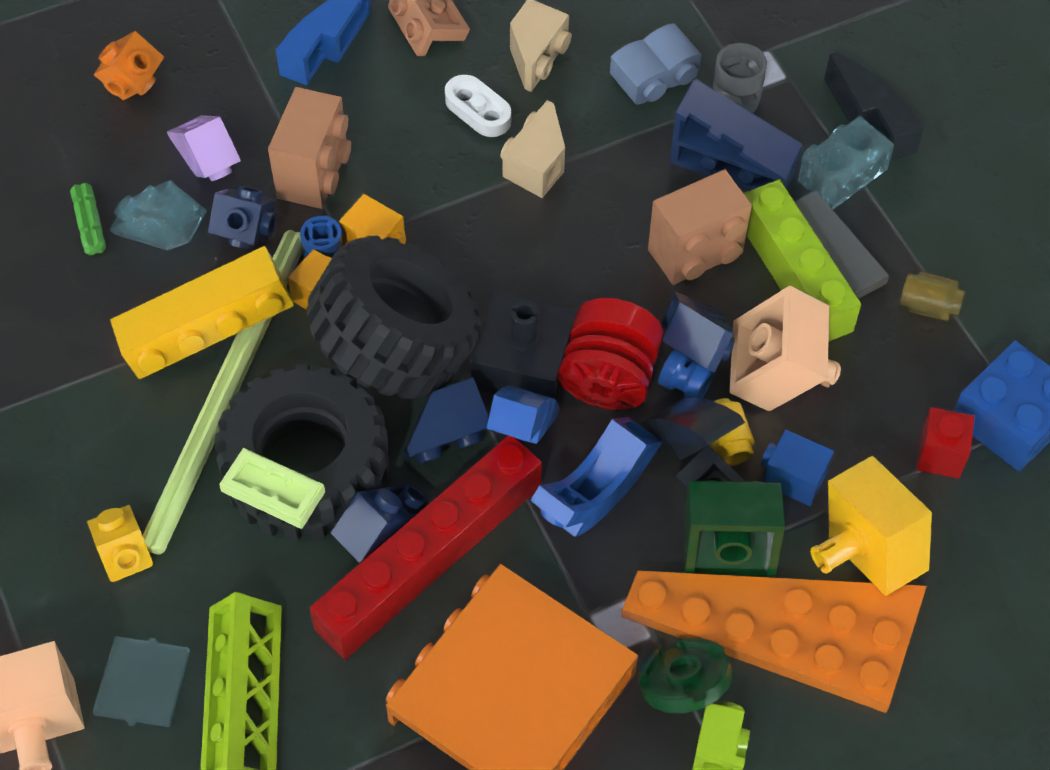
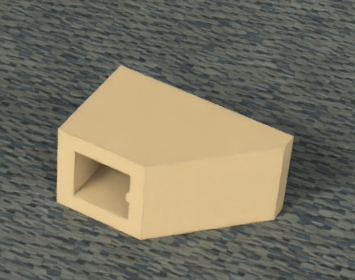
M527 0L510 22V50L523 86L531 92L540 79L545 80L548 77L553 61L559 53L564 54L572 37V34L568 32L569 15L535 0Z
M548 100L537 112L533 111L530 113L523 129L515 138L511 137L506 141L500 155L503 159V177L541 198L545 196L564 173L565 144L554 103Z

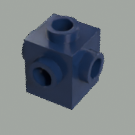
M239 186L238 190L229 188L215 192L208 233L229 238L228 243L232 246L250 249L253 245L268 240V236L270 237L273 234L277 223V214L273 212L275 200L262 197V190L246 186Z

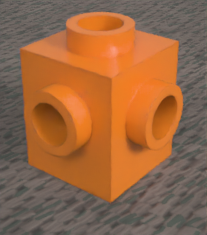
M134 31L105 47L98 58L102 63L94 73V76L104 84L111 94L120 97L122 100L137 93L141 96L153 86L156 80L153 74L164 56Z

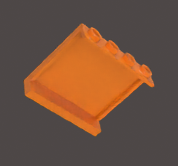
M500 564L491 576L485 574L480 578L472 591L471 597L473 598L463 610L457 608L450 615L444 625L443 631L445 633L435 645L429 643L423 648L416 659V668L407 680L401 678L392 686L386 697L388 721L395 726L400 720L469 770H564L635 675L638 655Z

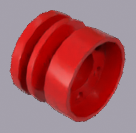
M597 298L585 302L578 308L571 330L570 343L566 346L564 359H562L559 368L558 379L563 388L575 398L589 405L604 409L626 410L639 406L645 401L652 377L653 365L656 363L664 330L659 320L648 310L632 302L616 298Z

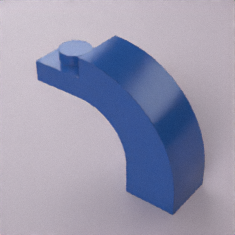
M630 417L611 419L599 441L582 464L561 481L539 485L530 501L541 508V515L547 521L564 528L571 535L577 537L600 522L627 494L648 466L663 441Z

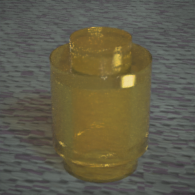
M921 271L918 275L908 273L900 305L909 307V312L949 321L951 314L959 316L965 291L958 290L959 281Z

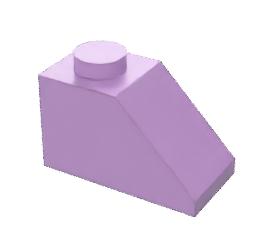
M201 115L167 131L170 140L197 177L206 178L209 176L210 181L220 179L232 172L231 165L241 161L220 116Z

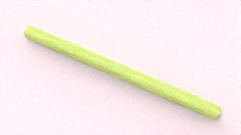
M292 230L284 233L272 258L281 273L286 287L288 285L287 277L294 271L303 252L300 232ZM272 317L237 333L142 535L149 552L157 555L165 552L215 443V435L220 431L218 422L222 412L226 409L230 410L229 401L239 391Z

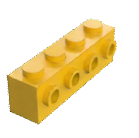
M263 246L110 319L121 355L140 380L289 309L294 304L279 269L266 246Z

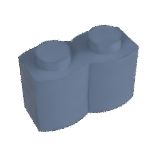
M668 24L653 31L643 40L629 43L616 51L611 56L610 74L636 105L647 101L653 102L662 97L667 88L680 84L686 85L697 76L700 70L701 53L676 24Z

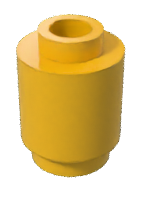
M728 398L713 401L740 414L745 423L709 444V446L729 466L738 465L749 460L754 455L752 447L755 441L741 404L739 402H731Z

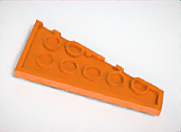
M637 571L622 608L621 617L680 639L703 638L717 642L724 648L727 656L886 713L891 703L927 586L904 585L885 596L873 583Z

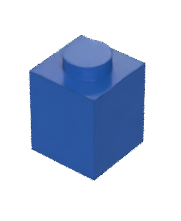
M785 429L778 444L770 442L762 457L760 466L766 468L763 483H781L782 494L811 507L829 471L834 451Z

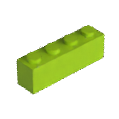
M780 179L743 193L752 204L746 235L781 291L788 286H792L829 305V341L852 333L856 325L861 303Z

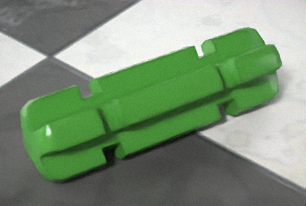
M85 182L81 185H74L70 193L74 203V211L84 252L88 255L103 253L106 249V243L92 186Z

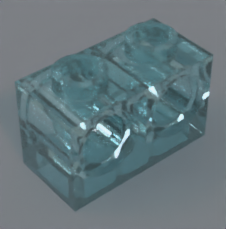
M859 116L848 125L842 124L838 126L827 140L820 145L814 144L804 152L800 160L802 164L798 182L811 193L816 190L833 210L888 169L894 144Z

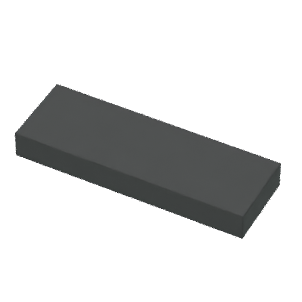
M816 190L794 201L858 299L887 284L888 273Z

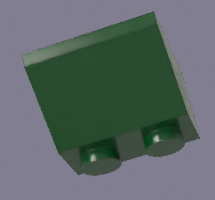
M689 481L685 508L684 573L776 578L785 530L781 483H763L760 481Z

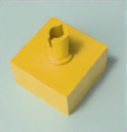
M874 456L865 459L828 480L829 539L811 548L813 561L818 568L821 567L823 573L827 574L833 568L850 560L887 596L929 571L932 512Z

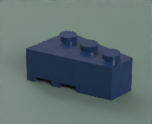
M694 78L675 113L670 163L705 176H711L726 169L737 186L746 191L779 179L787 190L798 168L803 144Z

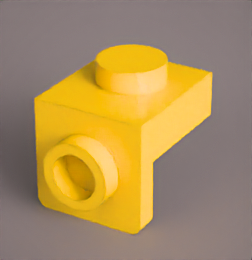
M130 504L122 508L105 510L96 518L87 521L94 543L111 582L152 567L151 556Z

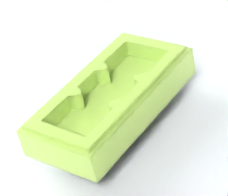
M245 448L241 450L219 484L221 492L300 529L304 527L325 493L324 484Z

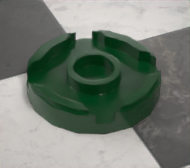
M684 638L675 641L676 647L670 648L667 651L664 650L663 646L654 650L644 660L638 672L643 699L652 708L666 713H687L710 705L720 699L730 688L734 676L729 656L725 654L724 648L717 642L703 638Z

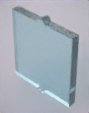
M115 636L92 711L95 716L126 720L129 726L139 722L170 727L189 660L190 648L158 643L155 638L143 641Z

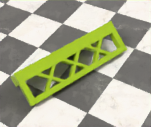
M234 592L209 608L201 770H258L244 766L245 746L249 742L252 743L261 756L260 770H276L281 605ZM250 612L266 616L265 635L261 638L250 624ZM253 652L264 666V678L259 682L248 668V658ZM250 697L254 698L262 710V723L257 727L246 712L247 700Z

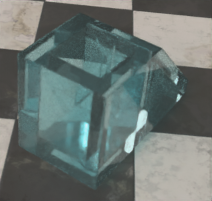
M168 180L155 187L150 185L140 194L133 197L131 195L126 196L114 211L117 217L110 231L115 235L168 251L191 241L207 210L175 183Z

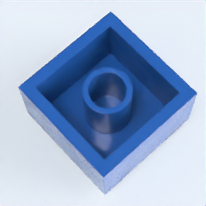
M1015 340L961 392L954 412L974 415L972 436L1018 472L1050 442V366Z

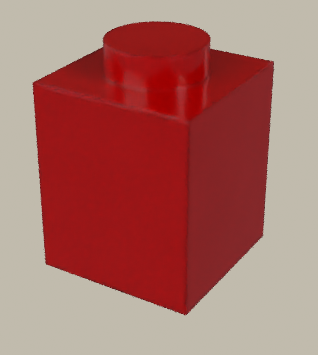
M930 407L920 433L916 471L959 479L971 452L975 416Z

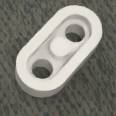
M458 75L447 82L445 86L446 106L475 131L483 136L497 137L509 130L511 126L510 105L483 82L471 75Z

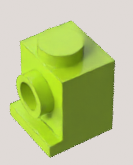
M731 702L711 703L706 706L692 770H743L750 730L742 728L745 711L741 706Z

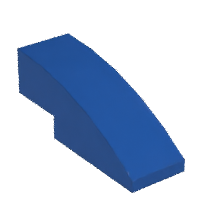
M328 0L304 17L288 33L276 49L280 76L308 85L324 59L339 63L372 12L371 0Z
M507 385L494 395L486 429L537 444L558 418L559 404L554 398Z

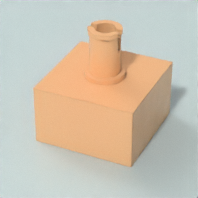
M788 286L733 321V337L735 342L731 356V394L767 411H771L818 384L830 387V384L833 385L838 380L841 372L840 364L828 359L829 305L792 286Z
M55 641L0 656V754L17 749L20 764L19 770H51L52 764L49 760L46 740L85 729L74 677Z

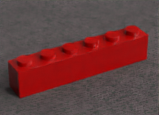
M508 435L309 607L314 630L344 660H347L536 492L539 485H541L542 462L518 440Z

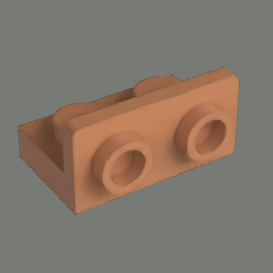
M389 0L388 8L417 56H425L432 41H464L470 31V28L452 0Z

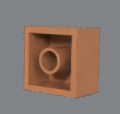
M299 87L294 88L268 147L277 199L323 209L328 194L333 195L335 193L339 180L338 170L341 163L346 164L351 153V141L346 138L348 115L343 113L342 97Z
M726 169L653 201L648 251L672 285L686 279H696L705 270L721 263H731L743 254L752 204Z

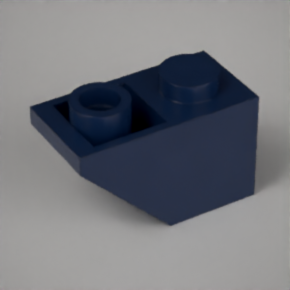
M675 291L660 322L664 330L662 341L706 369L715 372L720 360L725 362L732 352L735 342L734 337H732L733 332L720 309Z
M474 377L436 390L430 394L402 453L405 462L417 458L419 465L442 457L443 452L441 448L457 443L461 450L484 441L482 433L489 430L486 429L489 416Z
M410 484L357 492L331 531V534L361 563L429 504L427 496L419 488Z

